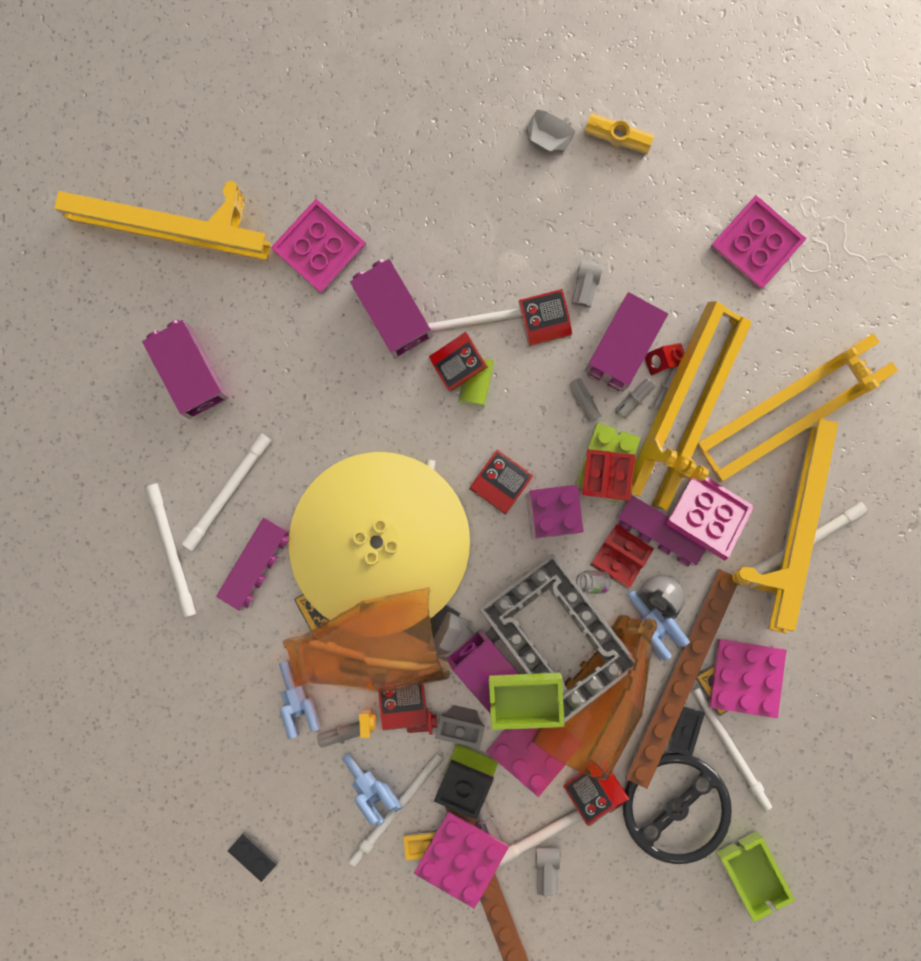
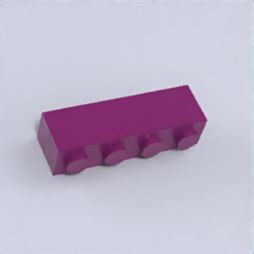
M631 495V501H625L615 518L620 521L618 524L620 527L629 532L633 529L639 533L637 537L647 543H650V541L659 545L657 549L664 554L669 555L672 553L678 557L677 561L686 567H689V565L697 566L706 551L702 546L666 524L669 519L668 516Z
M262 518L216 597L239 611L243 610L244 607L248 609L255 598L252 596L256 588L260 589L266 580L265 572L268 568L272 569L277 562V552L280 548L283 550L290 539L287 537L289 531L267 518Z

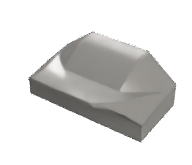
M538 109L525 130L530 135V141L550 152L560 150L564 153L575 134V130L567 122L547 111Z
M447 611L427 653L448 662L446 658L474 635L470 629L469 621Z
M453 705L445 714L440 715L435 739L480 749L485 725L480 721L477 710Z

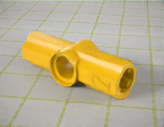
M591 113L584 131L586 134L609 141L614 147L623 146L646 155L654 138L653 134L630 127L625 121H613ZM614 131H622L625 136L617 137Z

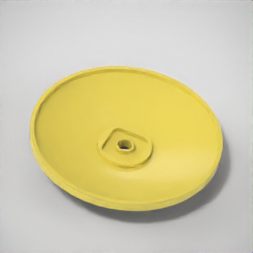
M373 452L355 455L325 470L310 484L302 495L293 514L289 530L290 539L288 545L291 568L297 584L306 599L319 613L333 623L364 634L382 635L402 632L414 628L435 616L446 606L458 590L464 578L470 556L468 520L454 490L444 478L424 463L395 453ZM374 536H380L383 539V545L379 549H374L371 546V539Z

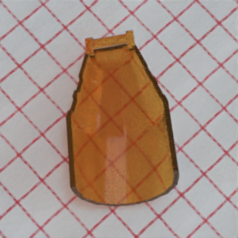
M430 587L363 600L304 635L283 640L284 648L287 649L295 685L313 683L381 693L447 680L450 677V671L442 670L431 630L429 616Z
M628 615L618 616L611 629L635 659L633 670H629L626 677L564 723L565 727L539 728L532 739L535 745L553 758L582 774L600 780L609 778L642 717L653 651L651 638L657 629V622L654 619L646 618L645 620L630 618ZM629 627H631V628H638L639 630H638V631H634V630H628V629H629ZM597 651L588 662L583 660L579 665L582 669L573 679L569 677L565 681L564 685L568 690L574 687L577 682L586 678L598 666L600 667L605 663Z

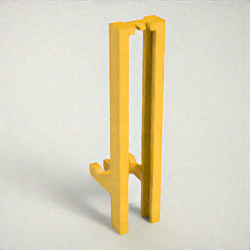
M233 181L225 183L222 191L226 197L225 202L208 221L58 191L54 207L68 221L267 262L272 245L269 241H264L266 240L265 233L239 228L245 198L237 183Z
M718 301L707 302L635 462L632 494L638 497L641 496L655 463L660 462L668 466L652 503V506L658 509L668 510L682 478L704 481L709 474V469L701 465L696 467V462L692 461L691 457L752 324V321L735 314ZM721 316L730 317L729 322L733 325L676 452L672 449H666L663 452L662 447Z
M875 334L867 336L698 442L696 447L701 455L706 458L707 464L711 466V470L719 482L726 480L817 423L820 418H825L848 402L876 389L881 385L880 382L898 372L894 363L890 362L869 375L872 371L871 368L864 367L867 364L865 359L859 360V355L880 343ZM845 364L848 365L858 380L857 384L719 469L709 454V449Z
M820 418L817 421V426H812L809 429L780 570L762 575L758 574L755 568L744 566L735 571L731 576L732 581L736 584L775 594L767 630L787 634L788 630L796 631L838 422Z

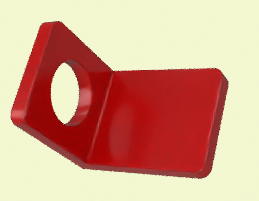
M682 344L666 345L648 352L645 360L650 375H655L669 368L678 367L685 353ZM654 355H657L661 361L658 368L652 363Z
M427 708L428 726L407 728V732H429V735H433V728H437L436 714H432V708Z

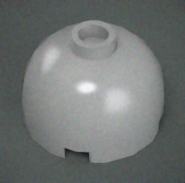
M670 575L653 576L639 590L640 594L638 596L649 610L657 608L658 611L662 612L664 618H677L685 603V593L679 580Z

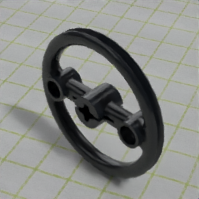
M679 753L664 754L657 768L667 764H684L699 770V775L694 778L692 785L680 796L668 798L665 803V810L652 822L645 823L642 828L637 827L633 816V798L638 785L629 781L625 789L629 800L623 804L625 825L637 846L654 859L671 864L697 862L714 852L728 833L732 816L730 795L719 774L704 761ZM700 778L708 781L709 785L705 791H699L696 788V782ZM713 788L717 790L721 802V818L715 834L705 845L687 853H670L654 846V842L660 838L661 832L674 820L682 821L687 817L689 806L701 795L708 794ZM673 803L677 805L683 804L680 807L682 810L680 814L678 812L671 813ZM648 826H655L658 829V834L654 838H649L645 835V829Z

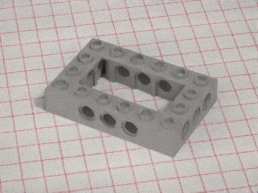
M552 554L479 610L527 674L555 673L549 662L541 655L534 642L529 639L513 616L547 590H550L605 662L586 678L577 682L570 690L566 688L562 681L564 723H566L638 668L639 664L556 556Z

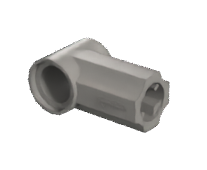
M581 260L576 278L578 281L573 296V304L584 308H591L596 286L601 278L603 265Z
M536 848L537 894L543 896L557 895L560 848Z

